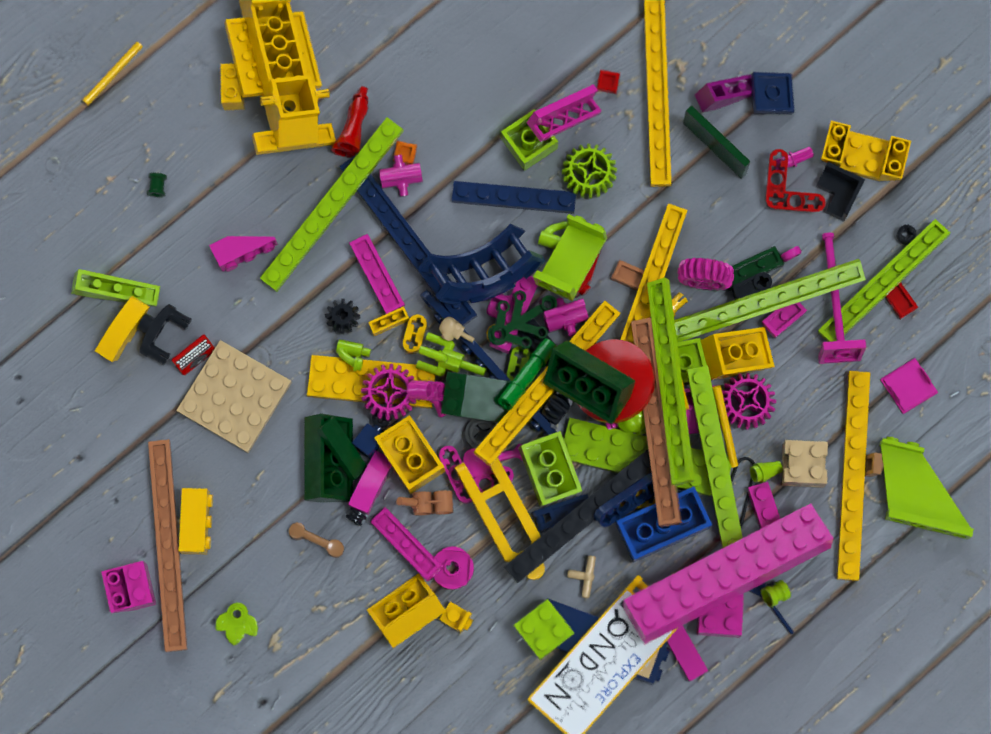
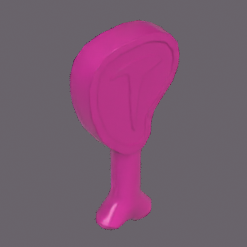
M519 443L515 449L502 452L498 457L500 462L512 458H518L523 461L518 449L523 444ZM476 448L467 450L463 457V462L473 479L491 471V467L474 454Z

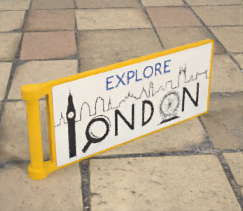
M640 575L636 576L528 698V701L564 734H585L678 629L676 628L644 645L623 609L624 599L634 595L633 590L636 587L639 590L649 587L642 581L643 578Z

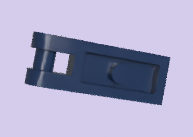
M588 494L531 512L533 519L536 520L538 525L536 526L538 532L541 533L551 529L589 498ZM549 514L551 521L545 523L543 516Z

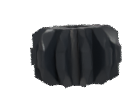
M344 298L341 299V304L334 300L333 304L335 307L328 306L327 310L330 313L325 314V318L329 319L327 326H333V332L340 328V333L344 334L347 328L351 333V325L358 327L356 320L361 318L360 314L357 313L359 311L358 306L352 307L353 301L351 300L346 304ZM341 313H345L347 316H344V320H340L339 316H341Z
M556 391L542 409L541 414L549 423L551 422L556 425L566 415L574 401Z

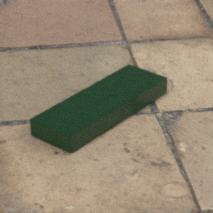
M776 246L733 265L734 281H732V286L727 289L728 292L733 290L734 285L758 273H769L784 266L785 263Z
M329 417L317 431L350 480H355L365 471L367 465L335 417Z

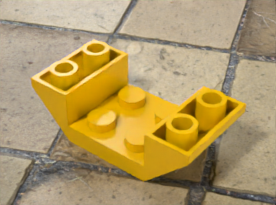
M831 120L821 157L822 161L825 163L830 162L857 176L876 181L902 180L911 145L910 140L891 136L888 141L850 131L851 125Z

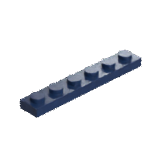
M454 181L452 203L574 214L576 194L570 191Z

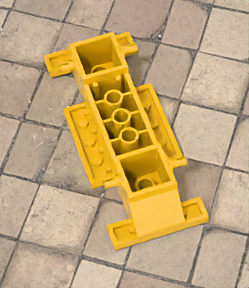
M239 0L243 18L226 19L224 22L242 98L262 96L260 97V104L265 106L271 130L252 134L256 155L333 145L336 141L332 123L318 125V115L320 114L318 99L329 98L330 93L328 89L316 90L321 88L322 83L304 12H292L291 0ZM284 106L289 107L292 111H287Z

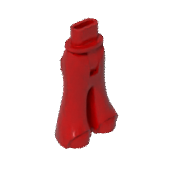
M360 87L352 97L353 102L349 106L344 129L331 149L335 155L352 158L360 150L361 126L368 111V96H366L368 88Z

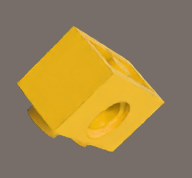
M234 63L221 64V104L224 110H245V98H242Z

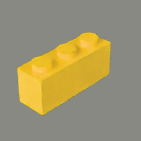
M182 488L179 552L181 554L207 555V549H211V536H208V528H212V515H209V507H213V494H210L208 489Z

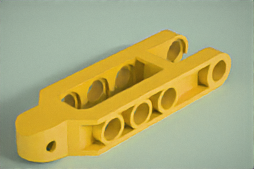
M499 458L490 466L498 484L482 493L465 463L463 462L455 466L458 477L504 561L510 562L520 553L512 551L486 503L487 499L503 491L511 503L512 510L517 514L522 528L528 534L531 544L541 537ZM544 563L526 576V578L537 580L542 577L545 572Z

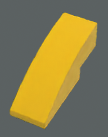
M131 296L107 329L95 352L111 362L117 361L127 343L133 339L141 319L150 307L134 296Z

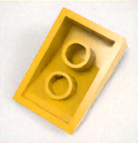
M765 327L712 334L701 340L711 380L738 376V374L743 375L775 367Z
M410 415L374 438L409 494L414 493L445 472L444 465Z

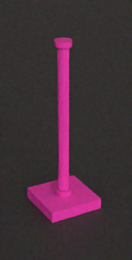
M831 232L822 234V240L825 242L828 269L836 266L833 247L834 233ZM839 289L831 291L836 341L823 342L818 355L819 364L861 361L866 349L865 339L845 341Z

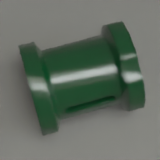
M149 173L150 186L149 190H147V195L156 198L164 197V182L167 180V175Z

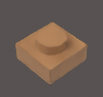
M874 452L866 455L865 476L874 477L881 475L884 466L882 453Z

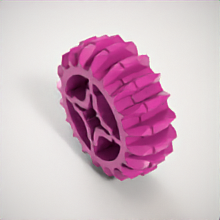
M693 257L692 259L682 260L677 273L679 282L685 286L710 291L728 289L732 286V281H734V269L731 265L709 258Z
M383 364L381 365L382 371L379 372L377 368L373 369L376 375L367 374L371 381H363V385L368 388L361 389L363 394H367L362 397V401H369L365 404L366 409L373 407L370 411L372 415L379 411L378 419H381L386 414L387 421L390 420V415H394V419L398 420L397 413H401L405 417L404 409L412 411L409 403L416 404L417 401L409 398L407 390H402V388L394 385V377L400 379L408 388V384L414 380V376L407 377L409 374L407 369L401 373L402 367L400 365L394 370L393 364H390L389 370H386ZM387 377L386 383L383 386L374 388L378 381ZM391 383V388L395 393H392L389 400L385 391H388L387 389L390 388ZM372 395L383 397L386 406L382 407L377 404ZM406 396L401 404L392 407L395 399Z
M746 373L745 379H743L741 374H738L737 380L733 377L730 378L731 385L729 383L724 384L726 390H722L723 397H725L724 402L726 404V411H728L727 416L728 418L732 417L731 425L734 424L735 420L739 422L737 428H741L742 423H744L745 429L749 430L750 423H752V426L756 429L758 428V422L764 425L766 423L764 418L770 420L772 416L769 412L775 411V408L771 406L776 404V400L771 399L775 392H768L771 384L764 386L763 384L766 379L762 378L760 382L757 381V374L754 375L753 379H750V373ZM742 386L753 387L749 392L737 390V388ZM758 392L764 398V409L760 407V403L756 400ZM731 394L739 402L737 411L732 407ZM753 394L751 402L742 408L747 397L750 398ZM747 410L759 413L752 417L742 416Z

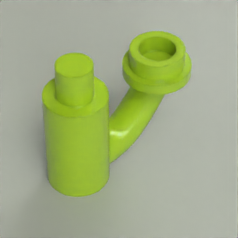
M568 221L555 223L545 228L540 234L538 245L555 249L561 236L553 233L566 229Z
M339 339L336 353L343 361L352 366L353 371L356 372L362 369L363 359L361 357H370L371 349L364 348V344Z

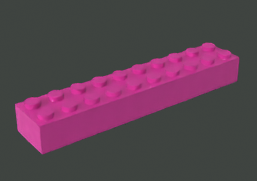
M810 503L624 599L623 609L645 645L830 549L833 536Z

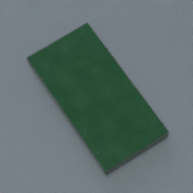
M690 106L685 112L683 124L742 179L747 174L750 160L693 106Z

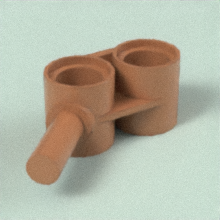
M436 491L433 493L434 495H431V492L412 493V498L398 497L396 500L397 505L411 506L413 508V515L453 513L452 491Z

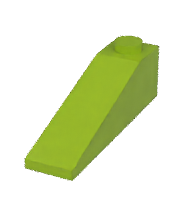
M78 269L74 274L71 294L127 303L131 296H134L146 305L156 307L160 286Z

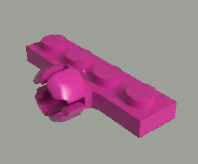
M532 276L527 279L523 277L517 281L516 287H514L510 295L501 294L491 298L486 313L497 319L496 304L502 300L507 301L510 309L506 312L504 326L511 321L514 306L512 295L521 290L526 294V300L523 302L521 315L525 314L537 288ZM517 294V299L521 301V295ZM500 304V308L505 311V306ZM513 330L509 334L516 336L518 330ZM495 332V337L499 339L500 334ZM490 342L489 346L509 354L512 343L505 342L502 345H494Z

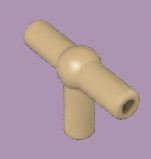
M588 555L585 572L569 569L567 573L568 578L584 580L582 598H590L592 581L595 578V556Z

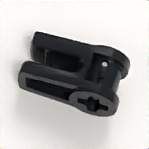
M761 272L734 285L732 293L735 300L771 288L772 278L769 274ZM759 281L766 283V286L758 285Z

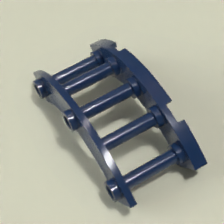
M509 224L493 240L470 252L451 256L430 253L418 267V270L433 274L442 287L435 295L438 301L449 304H460L461 301L476 303L494 298L516 287L514 283L523 277L526 279L530 277L546 260L542 255L530 250L527 251L519 239L525 233L523 228ZM514 245L521 258L512 266H509L501 253ZM494 258L502 272L489 278L481 265ZM473 268L481 281L467 283L461 272ZM443 274H452L456 282L447 281Z

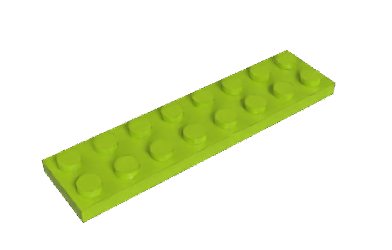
M569 418L564 441L571 461L574 463L619 473L648 449L646 436H638V434L627 433L614 428L608 430L606 426ZM691 448L695 481L679 485L677 489L687 490L694 486L698 494L712 497L703 451ZM727 457V462H728V467H729V472H730V470H731V464H730L729 459H728V457Z

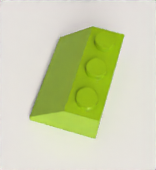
M561 431L518 447L540 507L582 491Z

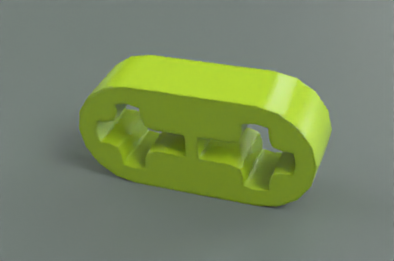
M517 346L512 350L507 371V377L511 381H513V376L510 375L515 374L516 368L521 369L530 359L528 349L522 350ZM519 351H523V355L526 356V358H522L521 364H517L518 358L514 356L519 354Z

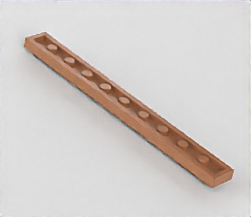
M651 318L631 321L634 345L638 346L648 356L655 373L654 392L643 412L658 523L660 527L681 524L677 486L672 485L652 320Z
M169 439L150 441L148 446L165 652L183 651L188 649L171 443Z

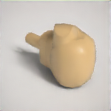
M446 317L440 324L441 337L447 341H452L454 338L458 340L460 336L471 343L475 339L463 332L465 327L452 317Z

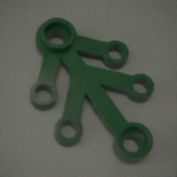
M521 290L515 292L512 295L514 306L511 321L505 326L506 312L509 311L510 305L505 300L496 304V311L498 312L496 324L491 326L487 333L489 341L494 345H502L505 342L518 345L522 350H526L532 344L531 339L527 336L521 338L509 334L511 331L518 330L529 333L538 340L546 338L548 330L544 326L536 327L526 324V322L544 311L557 307V301L551 295L541 298L538 306L521 315L526 294ZM517 294L521 295V301L517 299ZM544 302L548 303L549 308H545ZM500 304L505 306V311L500 308ZM538 330L543 331V336L538 334ZM495 332L500 334L499 339L495 337ZM522 340L527 342V346H523Z

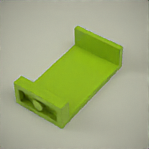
M568 214L566 217L568 221L566 230L543 271L537 270L533 278L537 286L573 301L605 244L607 235L601 225L596 223L592 225L581 216L576 215L574 217Z

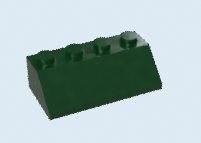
M566 340L553 348L543 383L612 424L631 398L636 380Z
M316 414L304 417V500L313 502H350L353 495V480H350L317 431L333 415ZM334 416L352 443L353 419Z

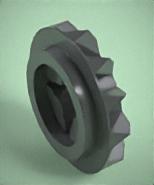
M471 420L465 429L467 442L473 448H477L484 440L482 437H476L478 435L477 426L482 431L489 430L485 434L487 437L496 426L494 421Z

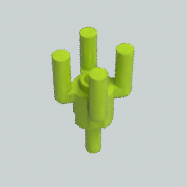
M430 332L427 333V341L444 346L443 351H437L421 346L418 354L435 359L438 362V367L418 360L416 368L440 377L445 374L446 369L459 373L461 368L481 376L485 375L486 368L464 361V354L453 351L454 341H447L441 336Z

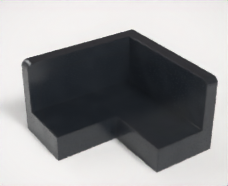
M827 162L816 187L834 195L826 213L841 221H845L865 179Z

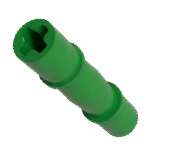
M543 339L536 350L530 354V359L520 369L514 380L509 382L508 387L498 398V403L503 408L511 410L520 397L525 394V389L535 379L541 368L546 366L553 348L556 347L551 340Z

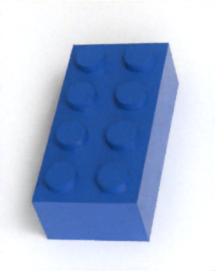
M694 486L678 493L681 524L660 527L656 503L616 521V527L633 563L711 528L712 523Z

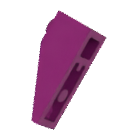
M751 74L704 85L695 94L702 113L717 110L751 97Z

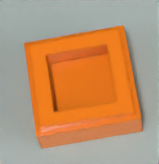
M397 141L394 156L402 155L405 165L414 164L417 145Z

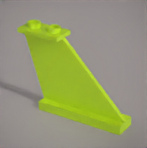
M894 437L883 438L879 446L881 447L882 460L884 462L883 473L888 507L885 520L967 540L970 539L974 528L969 526L922 454L925 448L919 447L920 444L915 442H907L906 444L898 442L899 439Z

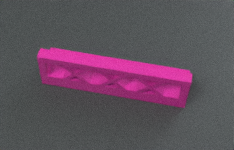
M593 84L535 111L526 123L540 142L553 137L601 113L602 110L593 100L598 89ZM588 103L593 111L583 110V105ZM572 111L577 113V119L569 117L568 112ZM554 118L563 120V125L554 124ZM538 126L548 127V132L543 134Z

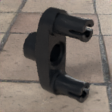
M171 304L166 305L156 318L146 313L137 327L138 330L145 333L139 353L145 357L150 356L162 363V365L166 364V360L169 359L171 354L155 346V341L166 323L171 321L186 330L188 324L192 321V318L180 313Z

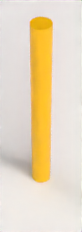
M136 42L82 101L89 106L143 46Z
M720 385L713 387L728 459L731 468L738 466L722 389Z

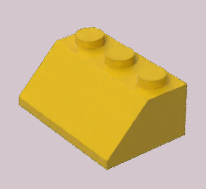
M419 573L367 609L393 648L403 643L408 637L421 630L425 625L446 611Z

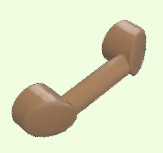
M299 522L292 524L289 528V535L292 539L301 540L304 538L327 549L331 557L338 558L344 553V546L339 540L333 539L329 541L307 531L304 525Z

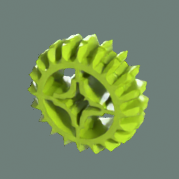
M589 143L586 149L579 145V152L573 148L572 155L567 154V161H563L565 168L562 169V174L566 175L563 177V181L569 182L567 184L568 189L574 187V194L580 191V197L582 198L585 196V193H588L589 199L592 198L593 193L600 197V190L606 194L608 191L607 187L612 188V181H616L617 176L614 174L617 173V168L613 167L616 165V161L610 160L612 158L611 153L605 155L606 148H602L599 151V145L597 144L594 149L591 148ZM590 157L589 160L585 163H577L579 160L583 158ZM596 159L603 163L606 171H603L602 168L596 165ZM592 164V172L591 174H589L587 178L588 168H590ZM573 171H576L577 174L583 177V183L575 178ZM594 179H603L597 184L589 185Z

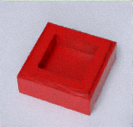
M600 70L597 84L598 91L617 94L620 73Z

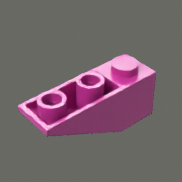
M227 236L209 246L223 272L225 270H234L238 267V264L244 261L250 262L254 260L256 255L262 252H271L275 249L274 246L278 244L275 237Z

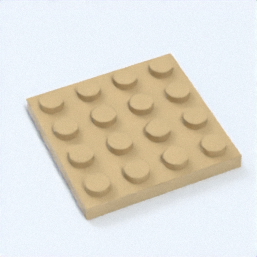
M220 340L176 411L249 453L292 381Z

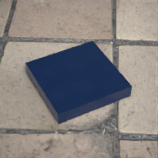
M753 72L751 74L754 113L793 114L795 112L791 73Z

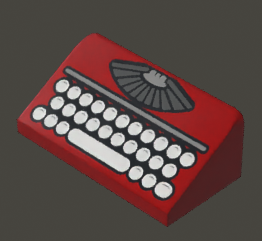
M204 334L175 356L172 362L183 375H186L208 358L215 347Z

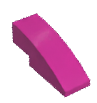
M375 451L348 504L350 508L368 516L392 468L384 454Z

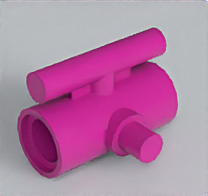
M402 155L394 156L395 164H393V167L379 169L382 188L396 186L399 189L400 197L407 196L409 184L423 182L420 163L405 165Z
M563 298L556 299V308L544 311L543 318L547 330L551 333L564 328L569 336H574L576 334V324L589 319L585 301L582 298L566 304Z

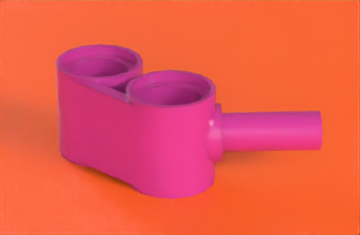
M419 380L409 382L407 393L410 399L430 401L433 403L439 417L446 415L441 413V401H443L445 390L443 382Z

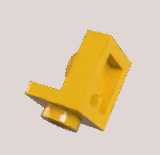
M449 602L445 609L446 611L442 614L439 621L460 633L463 630L468 631L473 622V619H471L472 613Z

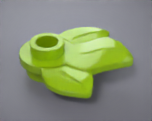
M236 602L229 606L227 612L219 615L216 620V630L226 631L228 641L232 645H236L242 640L244 634L257 636L258 624L256 619L248 614L247 607L243 603ZM235 610H239L241 612L240 617L234 616Z

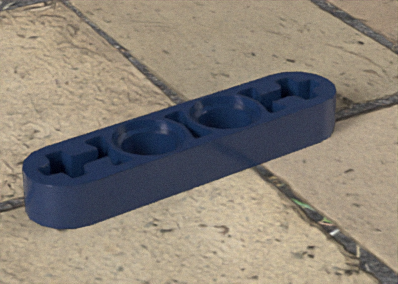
M652 472L600 506L594 514L596 522L603 527H608L655 496ZM643 489L641 495L636 497L637 492ZM626 501L625 505L619 509L620 503Z

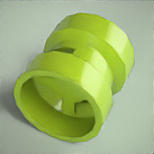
M781 579L774 582L773 586H766L761 589L762 598L770 608L778 605L779 601L784 602L791 597L788 585Z

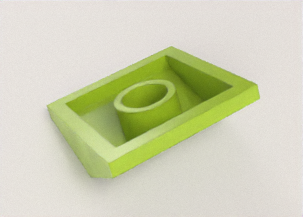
M700 338L677 342L683 385H689L687 369L707 366Z

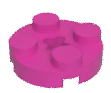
M446 547L435 555L434 558L443 566L434 576L438 585L448 590H457L468 584L473 576L474 565L466 551L459 547ZM452 562L455 563L456 567H459L458 571H455L454 574H450V571L446 570V567L450 566Z

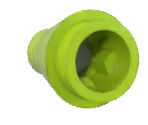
M780 461L755 463L750 467V476L755 483H763L783 472Z

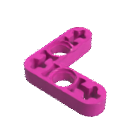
M444 446L439 452V458L445 467V472L460 502L465 504L471 503V498L466 499L465 496H460L463 493L462 489H465L461 480H454L451 477V473L457 465L447 469L446 466H451L447 458L443 459L446 451L454 453L452 456L454 464L457 461L461 464V458L454 447ZM503 466L506 473L510 474L508 477L512 482L514 479L512 469L508 466ZM492 471L474 479L481 493L484 490L479 487L480 481L487 479L491 482V487L495 486L494 480L491 477L493 475Z

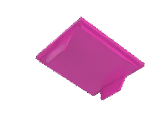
M916 358L880 379L902 414H905L938 393Z

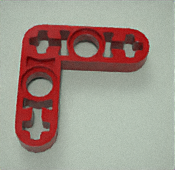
M782 149L773 150L769 155L766 204L774 209L820 212L823 210L826 201L821 194L785 191L788 154ZM777 152H781V156H784V161H780L779 166L784 167V171L778 169L771 170L772 166L776 167L777 162L773 160V156H776ZM774 173L782 175V182L778 185L771 182V176ZM774 193H776L777 197L784 198V194H788L786 197L787 206L783 207L784 202H776V205H773V202L769 201V197H773ZM793 195H798L801 198V204L797 207H793L790 204L789 200ZM804 195H808L807 200H814L815 197H818L821 205L814 209V205L806 204L807 208H803L805 204Z

